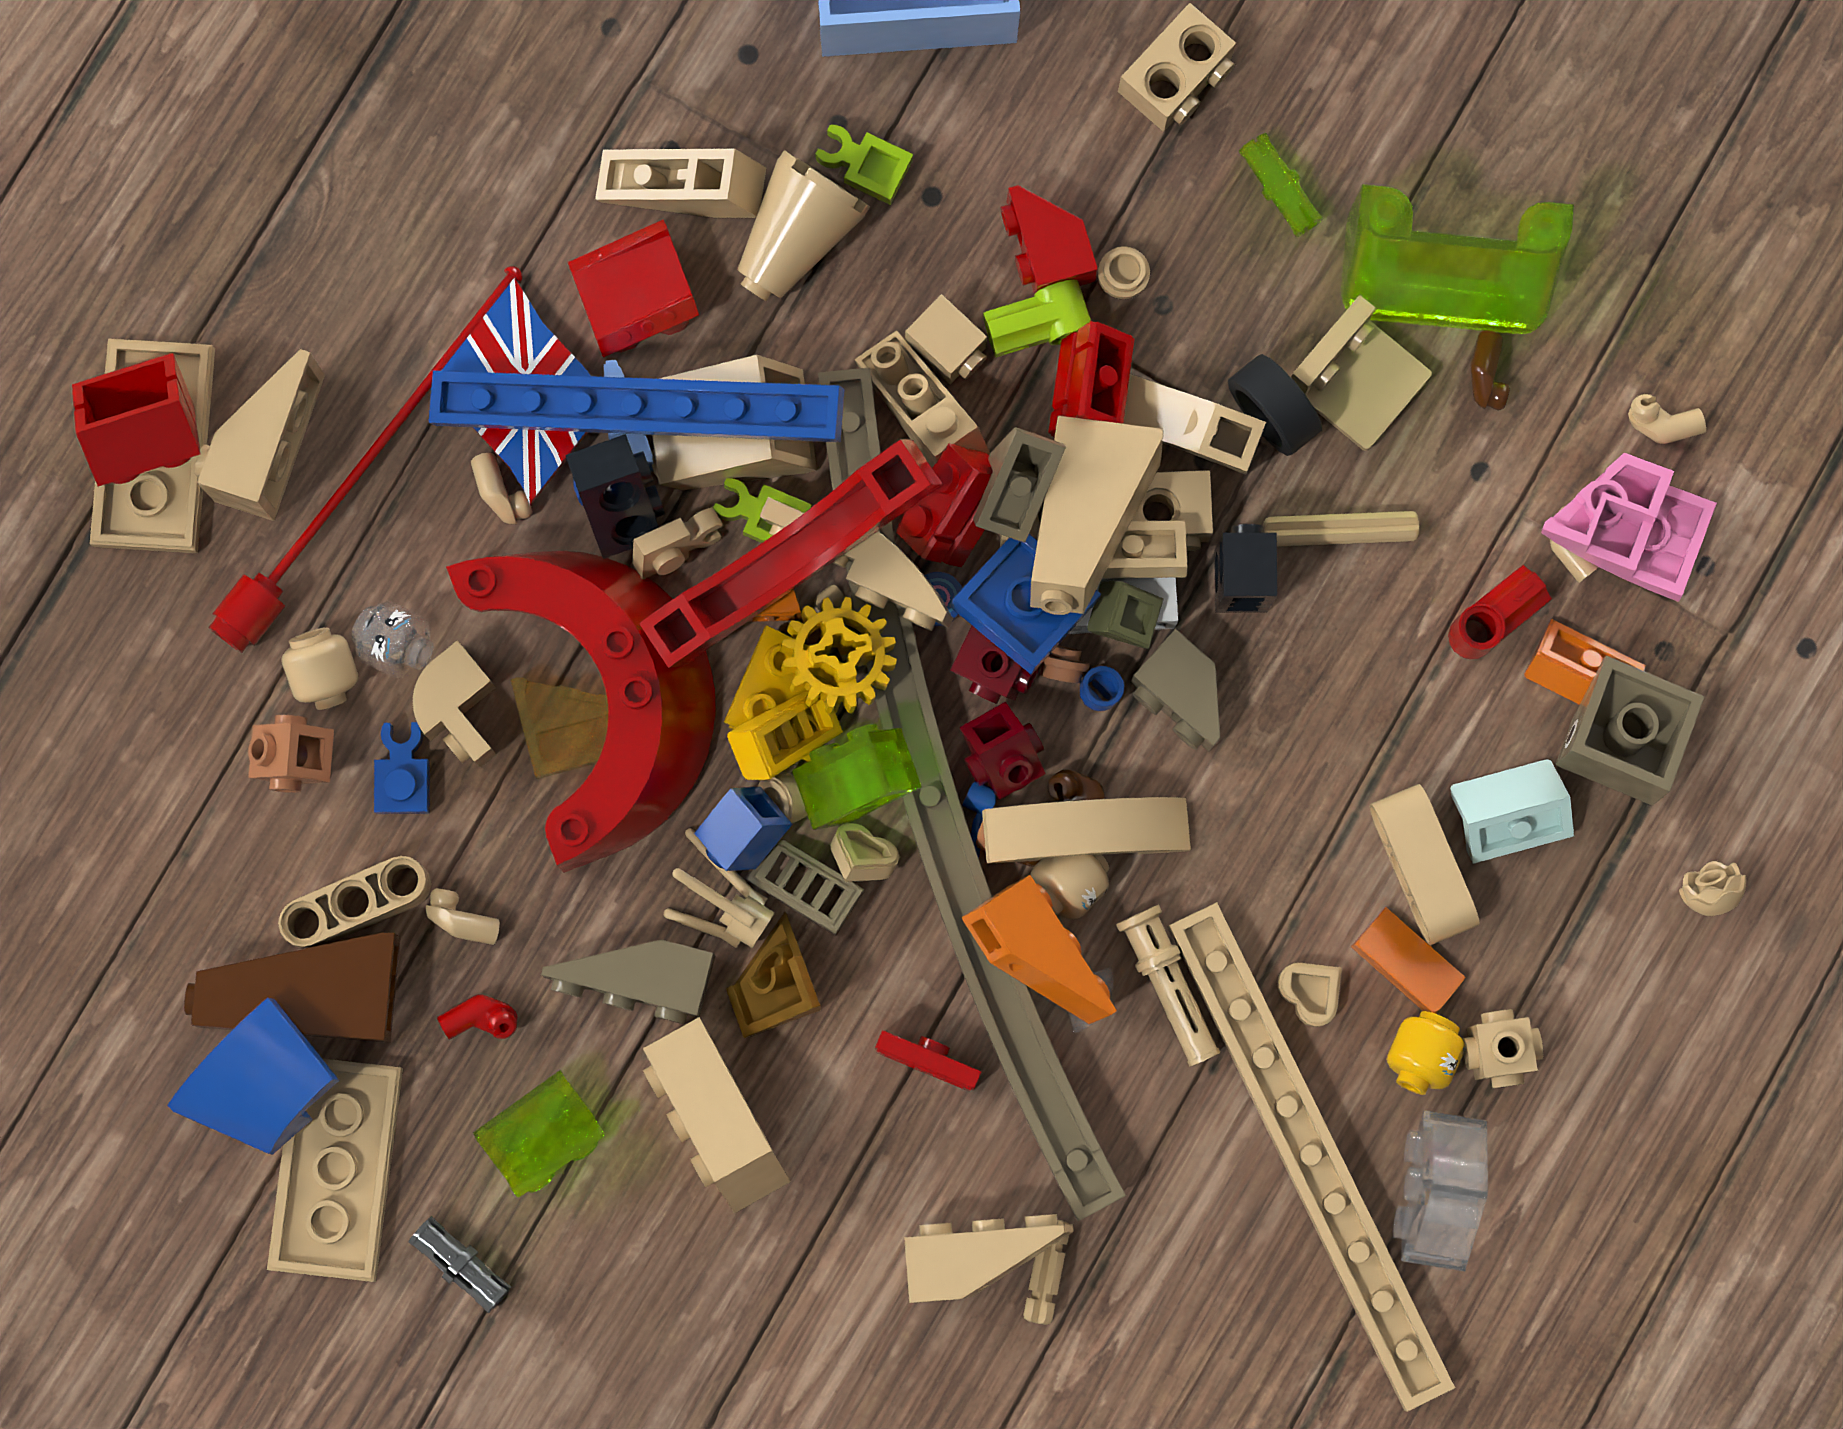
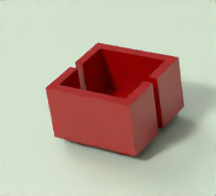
M174 353L72 384L76 435L98 487L109 483H127L137 478L141 473L163 466L166 468L178 467L188 462L192 457L201 455L194 404Z

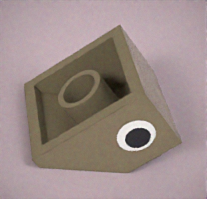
M1606 655L1571 721L1555 765L1653 806L1667 795L1672 788L1705 696Z

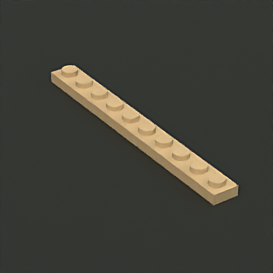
M1216 902L1169 925V931L1176 945L1179 946L1191 976L1404 1411L1408 1412L1454 1389L1455 1386L1218 903Z

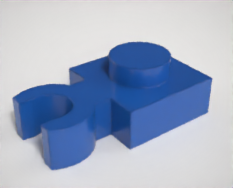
M411 722L410 739L405 743H396L393 740V725L391 723H384L381 728V740L390 751V759L374 760V813L430 814V761L428 759H414V752L420 748L423 741L422 730L417 722Z

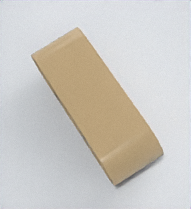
M1417 784L1371 803L1369 807L1376 829L1416 923L1428 945L1431 946L1479 926V917L1474 902L1423 787Z
M398 856L390 858L287 904L279 917L280 933L286 941L300 949L333 943L424 902L431 890L430 874L423 865L411 857ZM401 869H414L418 876V884L415 890L409 895H396L392 889L394 875ZM352 890H365L369 899L368 908L358 917H347L343 910L344 898ZM304 911H315L319 918L318 930L310 938H298L294 932L295 919Z

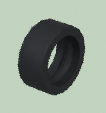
M1260 354L1228 379L1229 390L1242 412L1266 422L1262 436L1284 455H1293L1322 431L1321 420L1307 396L1283 368L1271 358Z

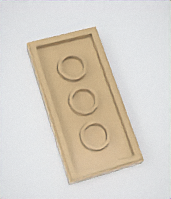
M108 339L105 374L174 353L194 404L200 449L204 444L207 445L215 357L213 345ZM197 456L192 457L188 462L178 467L166 468L163 466L141 473L134 480L123 484L109 483L98 487L95 481L90 545L100 548L198 553L203 489L197 483L199 476L194 473Z
M323 1059L340 1081L306 1110L313 1120L283 1145L267 1270L376 1282L403 1068Z

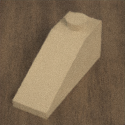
M736 149L603 150L595 200L601 203L713 218H756L762 201L766 167Z

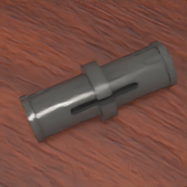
M432 1216L419 1227L408 1241L444 1273L442 1278L447 1283L455 1282L462 1290L464 1289L487 1313H490L512 1288L476 1257L478 1254L476 1249L471 1245L466 1248Z

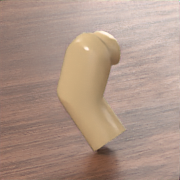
M482 453L471 460L472 470L481 498L504 523L518 524L517 520L526 519L532 515L533 510L524 491L520 490L512 495H508L497 458L493 453Z

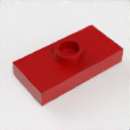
M882 1030L875 1046L877 1054L968 1092L974 1090L981 1071L948 1058L947 1055L950 1047L924 1036H921L918 1044H915Z

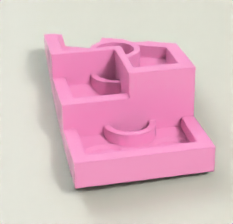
M1623 453L1606 468L1602 475L1584 487L1554 517H1550L1544 523L1541 533L1588 562L1631 583L1679 602L1717 503L1670 486L1674 471Z

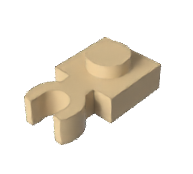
M713 507L698 512L685 523H683L681 518L676 519L635 538L632 563L642 579L656 573L659 575L669 574L678 569L689 558V551L708 547L721 540V535L717 529L721 528L723 523Z

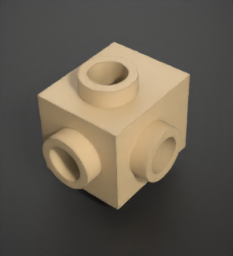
M1513 1009L1481 1014L1482 1024L1468 1027V1037L1463 1038L1466 1046L1463 1055L1467 1069H1473L1475 1080L1491 1078L1493 1088L1525 1084L1523 1074L1538 1071L1536 1060L1543 1059V1044L1539 1029L1531 1028L1529 1017L1514 1019ZM1503 1037L1510 1038L1512 1041L1514 1055L1511 1058H1506L1499 1053L1498 1043Z

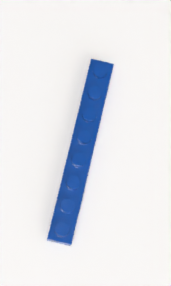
M433 370L428 423L435 426L841 442L845 389L839 385Z

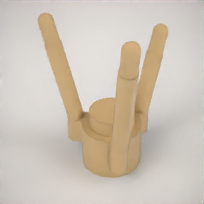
M692 828L687 829L685 832L686 837L746 899L736 894L733 900L730 901L695 877L676 868L672 873L675 879L725 911L719 921L728 927L725 928L670 908L664 910V917L681 923L684 926L721 938L737 948L740 941L752 948L775 913L764 906L768 898L755 891L736 871H725L715 865L706 854L707 848L694 834L695 830Z

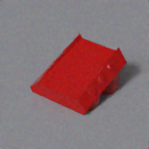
M664 219L568 262L603 358L615 352L622 353L633 349L640 341L658 333L672 335L683 331L689 324L690 319L699 316Z

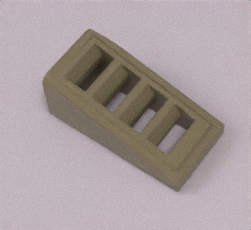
M783 839L778 841L759 866L753 869L746 879L834 936H837L864 893L862 887L854 882H845L841 874ZM783 853L790 860L776 882L772 883L766 879V876L780 854ZM801 864L808 870L793 894H790L784 890V887L798 865ZM818 875L825 882L812 903L808 905L802 901V898ZM837 887L843 893L827 916L819 910L833 888Z

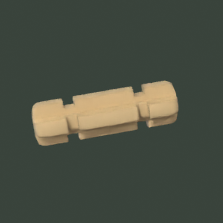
M1058 1220V1225L1069 1224L1066 1221ZM1069 1235L1035 1256L1028 1289L1032 1290L1031 1298L1026 1299L1023 1314L1024 1319L1029 1322L1048 1325L1052 1322L1055 1303H1052L1053 1295L1058 1294L1065 1258L1062 1248L1063 1244L1067 1245Z

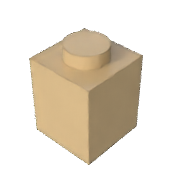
M942 294L905 331V341L948 384H951L959 375L965 380L968 379L987 358L982 353L986 349L987 336Z

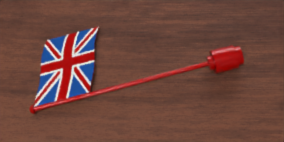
M509 266L504 269V272L507 274L269 577L267 578L259 572L253 579L245 574L241 576L212 613L216 618L208 628L240 653H243L249 644L256 645L285 608V605L278 599L283 590L276 585L277 582L432 387L433 370L590 376L586 368L546 327L518 284L521 283L523 277L519 268ZM472 427L512 470L523 488L530 506L567 460L565 455L572 453L588 433Z

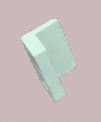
M1551 760L1538 761L1453 784L1450 787L1451 797L1463 819L1466 850L1473 864L1574 836L1570 795Z

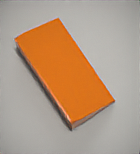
M1551 619L1524 674L1527 679L1580 705L1606 655L1644 671L1646 665Z
M1387 907L1381 911L1351 945L1352 949L1422 1011L1437 1014L1466 978Z

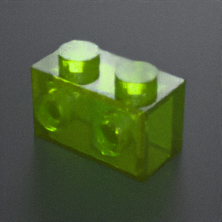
M876 723L856 728L847 733L849 742L841 746L839 743H832L817 748L809 754L811 761L792 770L813 830L851 823L922 788L901 728L879 730Z

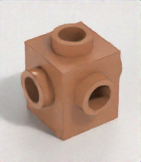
M276 715L274 724L253 725L252 739L248 748L250 760L248 778L270 781L269 790L285 793H301L302 784L330 782L334 729L307 725L306 717L293 715Z

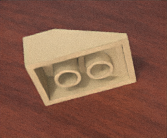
M300 349L214 433L210 446L204 444L200 449L201 455L197 456L194 473L199 476L197 483L214 502L272 521L275 520L325 377L324 372L310 352Z

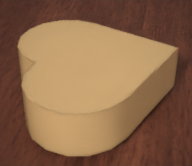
M845 823L839 826L830 845L845 882L887 879L893 874L900 858L899 851L890 841L873 837L868 829L856 823Z
M1293 963L1285 967L1279 974L1277 980L1278 992L1284 1000L1295 1004V1011L1300 1021L1311 1027H1321L1331 1022L1336 1015L1342 968Z

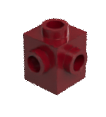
M971 625L950 671L973 681L968 691L997 704L1001 695L1015 701L1019 692L1026 694L1037 676L1039 667L1032 674H1029ZM1002 657L1003 665L1000 670L995 671V663Z
M1006 702L959 727L972 753L964 758L972 776L979 786L988 782L999 799L1024 788L1032 781L1046 774L1037 756L1038 753L1044 751L1039 736L1030 723L1021 724Z

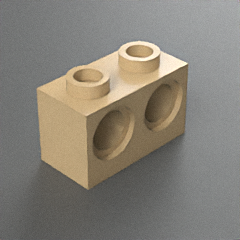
M1189 3L1121 76L1118 92L1163 132L1174 120L1179 125H1182L1200 105L1201 101L1196 98L1198 94L1208 84L1216 88L1234 68L1235 64L1231 59L1236 42L1195 6ZM1191 44H1201L1210 51L1211 57L1205 61H1194L1186 55L1184 49ZM1160 80L1168 81L1176 88L1177 94L1167 99L1159 98L1152 93L1150 85Z

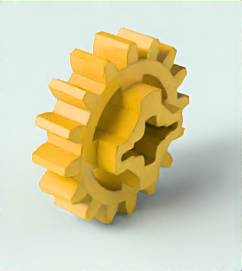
M829 597L823 598L819 613H816L810 606H805L801 614L804 624L791 620L787 632L795 639H784L780 652L792 656L784 660L781 666L782 673L796 674L791 682L790 690L796 692L805 688L808 691L805 704L810 707L818 698L825 700L826 713L830 714L833 712L836 702H843L848 713L854 712L856 700L859 697L863 702L871 705L876 697L872 687L886 690L890 679L882 671H893L897 661L896 658L885 655V653L894 649L896 643L895 637H881V633L887 624L885 618L872 623L868 619L871 606L866 604L859 612L851 610L852 602L850 597L844 598L841 608H834ZM845 625L855 628L862 634H856L855 632L846 628ZM820 628V642L810 645L807 650H803L807 638ZM832 647H838L841 655L848 654L846 663H839L836 656H829ZM873 660V666L869 674L857 683L856 669L858 666L867 665L868 661ZM819 675L832 683V686L822 683L814 676Z

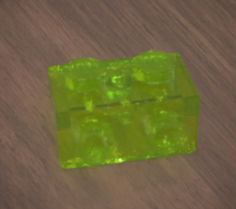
M561 1070L473 1132L475 1139L505 1177L516 1197H521L527 1192H536L545 1187L553 1179L554 1172L571 1160L578 1161L588 1156L597 1147L598 1141L605 1135L595 1115Z

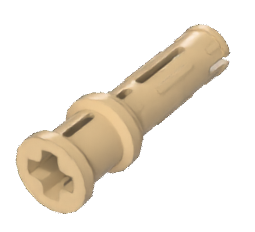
M1158 904L1117 923L1116 926L1119 931L1126 933L1138 958V962L1135 964L1137 971L1141 972L1143 976H1149L1166 1012V1016L1188 1059V1065L1193 1066L1219 1054L1220 1050L1216 1047L1198 1004L1177 963L1181 959L1179 955L1181 951L1179 946L1172 945L1159 918L1162 910Z

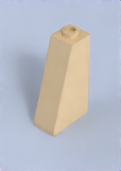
M1058 416L1054 441L1065 444L1066 449L1044 499L1031 578L1030 607L1041 608L1045 612L1054 615H1065L1070 612L1084 614L1160 467L1164 429Z

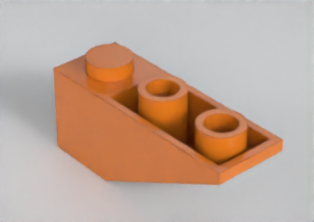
M1031 875L1009 885L961 917L991 964L1081 1020L1091 1024L1117 1011L1110 1000V991L1107 985L1098 975L1093 974L1081 955L1082 950L1079 941L1072 932L1063 927L1052 910L1053 904L1049 894L1041 885L1035 883Z

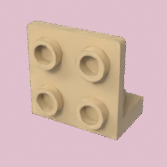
M1359 295L1292 373L1291 378L1307 396L1317 413L1362 450L1368 451L1430 379L1432 372L1370 321L1376 308Z

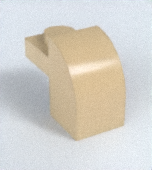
M458 640L433 659L420 674L413 693V711L420 729L430 741L447 728L450 733L443 738V741L463 764L471 757L479 767H482L496 754L463 714L496 687Z

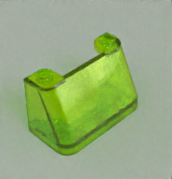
M1362 184L1347 216L1341 285L1342 303L1347 310L1357 297L1361 295L1376 308L1370 320L1479 331L1489 330L1510 334L1531 333L1538 329L1548 316L1572 233L1574 205L1543 202L1529 207L1520 218L1516 241L1412 231V205L1405 194L1391 187Z

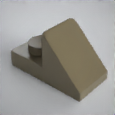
M1015 427L990 452L988 457L993 473L973 517L976 527L1025 543L1064 454L1065 444Z

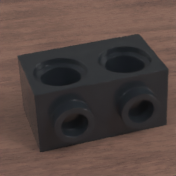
M626 434L565 455L603 559L633 549L635 538L659 528L656 518L665 515L655 485L647 488L644 486V484L654 481L643 451L633 454Z
M1239 524L1231 527V533L1222 534L1214 550L1215 613L1268 612L1277 598V533H1263V526L1258 524Z

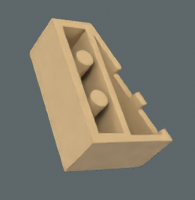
M700 1017L643 1048L651 1063V1066L644 1069L643 1072L656 1096L660 1098L667 1094L675 1110L666 1115L680 1141L684 1142L691 1138L699 1154L690 1160L705 1187L715 1183L734 1213L791 1182Z

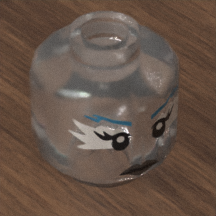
M384 601L375 607H367L359 615L353 627L352 641L355 644V651L359 660L394 678L400 679L409 675L415 669L421 670L424 668L434 650V643L430 641L431 628L428 620L392 601Z

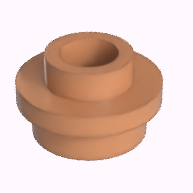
M1058 645L1042 662L1039 675L1058 681L1081 683L1082 674L1089 671L1090 663L1080 660L1081 650Z

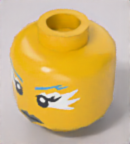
M1421 1011L1419 1017L1404 1019L1386 1058L1390 1068L1398 1074L1396 1083L1420 1095H1425L1428 1088L1444 1089L1448 1087L1452 1082L1466 1048L1463 1039L1458 1035L1460 1028L1449 1019L1427 1011Z

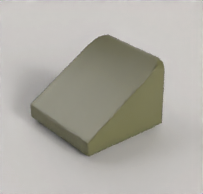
M1123 581L1101 582L1098 588L1101 596L1093 606L1087 630L1100 636L1149 649L1164 598Z

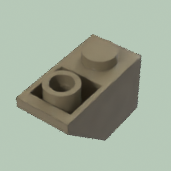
M1174 629L1133 675L1130 683L1137 688L1133 696L1154 715H1157L1162 710L1177 723L1172 730L1188 746L1196 750L1202 745L1209 752L1220 739L1215 663L1178 630Z

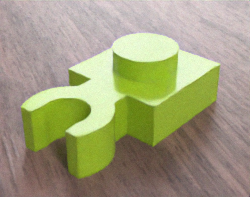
M829 125L827 135L839 141L842 148L834 154L827 153L818 148L815 153L818 163L831 169L842 166L848 168L844 176L845 184L891 205L913 161V154L868 132L861 144H856L852 142V138L846 129L838 125Z
M726 478L724 488L737 493L740 497L739 502L732 508H726L715 503L713 509L718 517L725 521H736L740 518L747 520L743 535L763 543L772 537L769 534L772 525L760 517L768 497L803 513L808 511L812 504L763 484L757 498L749 494L747 487L741 481Z

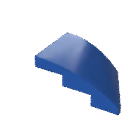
M267 997L206 1056L175 1093L167 1106L175 1113L273 1155L313 1120L306 1110L340 1080L277 1001Z

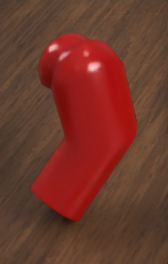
M478 994L437 1016V1020L449 1040L472 1027L493 1034L495 1038L506 1039L515 1033L518 1016L508 1003Z

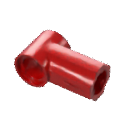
M1521 565L1476 603L1466 608L1450 625L1448 638L1453 651L1466 659H1479L1487 655L1498 643L1552 600L1547 591V586L1535 572ZM1474 620L1484 625L1488 635L1487 642L1479 643L1473 641L1466 633V621Z

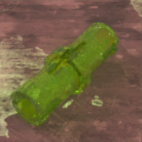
M1267 133L1260 134L1256 138L1258 140L1256 143L1253 139L1250 140L1239 150V154L1241 157H1244L1264 187L1261 194L1265 200H1272L1293 230L1294 236L1299 237L1305 233V228L1308 231L1323 220V217L1317 212L1298 182L1301 177L1296 169L1289 170L1270 142Z

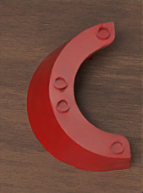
M565 550L540 551L466 560L446 566L454 590L464 606L477 612L514 611L546 619L571 634L590 654L601 674L608 701V727L602 752L585 782L568 799L551 811L545 824L546 838L556 865L565 873L624 850L654 832L670 818V815L682 803L690 790L692 791L709 754L716 717L715 687L706 651L685 666L668 668L639 624L673 600V598L649 578L642 579L636 570L609 558L603 559L602 556L585 552Z

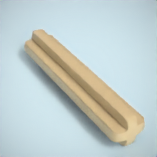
M1414 511L1274 516L1265 519L1263 533H1277V546L1404 542L1417 539L1419 535V519Z

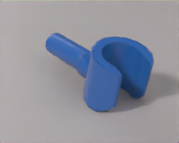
M975 781L972 783L962 806L977 813L972 823L970 835L979 859L981 849L977 848L976 841L983 821L982 810L994 808L997 797L992 788L984 784L979 786Z

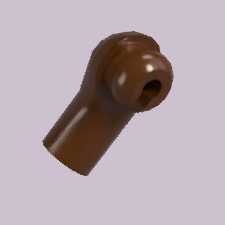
M1489 330L1478 334L1470 365L1474 401L1483 409L1489 406L1495 410H1502L1507 403L1510 387L1506 383L1495 382L1494 378L1502 349L1503 337L1499 333Z
M1061 770L1053 775L1048 782L1047 787L1050 796L1059 802L1106 799L1103 787L1097 780L1074 770Z

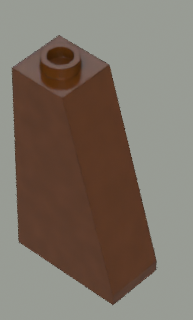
M382 932L196 971L195 983H188L184 1000L185 1015H192V1026L233 1030L246 1016L269 997L277 1001L304 1036L391 1043L401 937L395 933Z

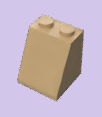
M753 355L659 378L805 384L803 369L760 355ZM652 435L654 444L652 451L654 464L652 468L658 477L659 485L680 490L724 485L726 478L746 482L817 471L813 441Z

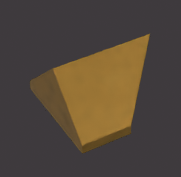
M786 912L783 913L736 983L726 988L743 1038L821 1011L820 1003Z

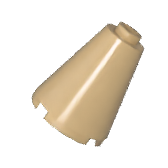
M784 150L779 159H777L737 269L745 275L741 285L765 301L768 300L771 294L782 298L865 217L870 206Z

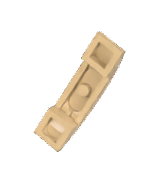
M1186 798L1096 799L982 810L987 864L1037 861L1043 858L1137 852L1138 854L1187 852L1191 850Z

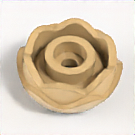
M1712 861L1704 865L1699 872H1687L1684 875L1683 886L1679 889V893L1688 907L1702 915L1716 916L1724 914L1737 907L1744 896L1747 881L1746 875H1741L1736 863L1726 866L1720 862Z

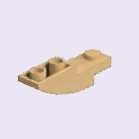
M768 497L760 517L772 525L769 534L773 536L804 513ZM876 531L832 562L837 566L845 568L848 560L853 561L846 579L858 587L855 594L856 597L884 609L887 601L906 608L903 618L931 631L935 622L948 628L950 627L953 617L939 593L924 573L879 531Z

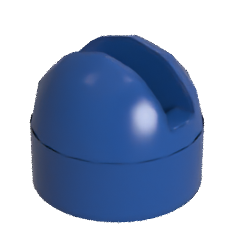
M1107 666L1092 668L1080 683V698L1084 705L1091 710H1109L1118 703L1124 693L1122 677L1117 671ZM1092 682L1098 692L1108 701H1102L1088 684Z

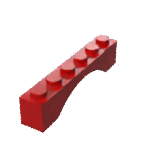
M900 439L857 469L825 498L782 530L725 568L684 591L639 624L668 668L685 666L943 484L914 440Z

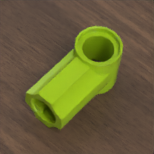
M1065 280L1049 285L1037 291L1032 298L983 312L987 336L996 358L1049 342L1050 345H1061L1063 338L1073 332H1078L1079 328L1091 321L1078 280Z

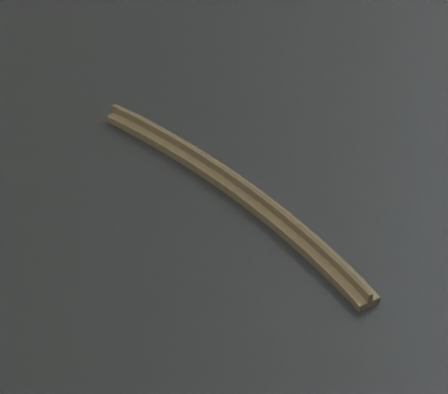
M870 368L818 372L819 385H839L845 389L841 442H826L832 490L842 484L857 469L880 454ZM889 522L878 531L895 544L892 522ZM848 560L846 565L847 575L853 564V561ZM849 582L854 611L859 612L866 604L870 605L871 610L868 619L872 623L882 618H885L887 621L881 637H895L894 649L885 653V655H890L897 659L893 671H882L890 679L886 690L877 689L874 686L872 688L876 695L875 702L906 813L942 920L977 1010L1015 1097L1077 1221H1080L1126 1195L1072 1090L1027 986L988 961L961 918L992 896L982 871L946 759L912 623L903 618L906 608L887 601L884 609L856 597L855 594L858 587ZM873 660L868 661L866 665L868 674L872 669Z

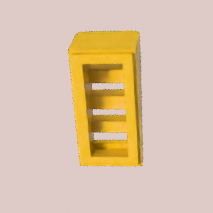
M805 691L730 731L727 734V738L744 778L747 780L771 779L841 734L843 730L835 710L831 714L826 713L825 700L820 698L809 707L805 704L808 691ZM808 707L818 726V731L813 732L805 712V709ZM790 719H792L793 724L797 730V734L800 738V740L798 741L791 726V723L789 721ZM772 730H774L776 734V737L781 747L780 750L777 747V744L771 732Z

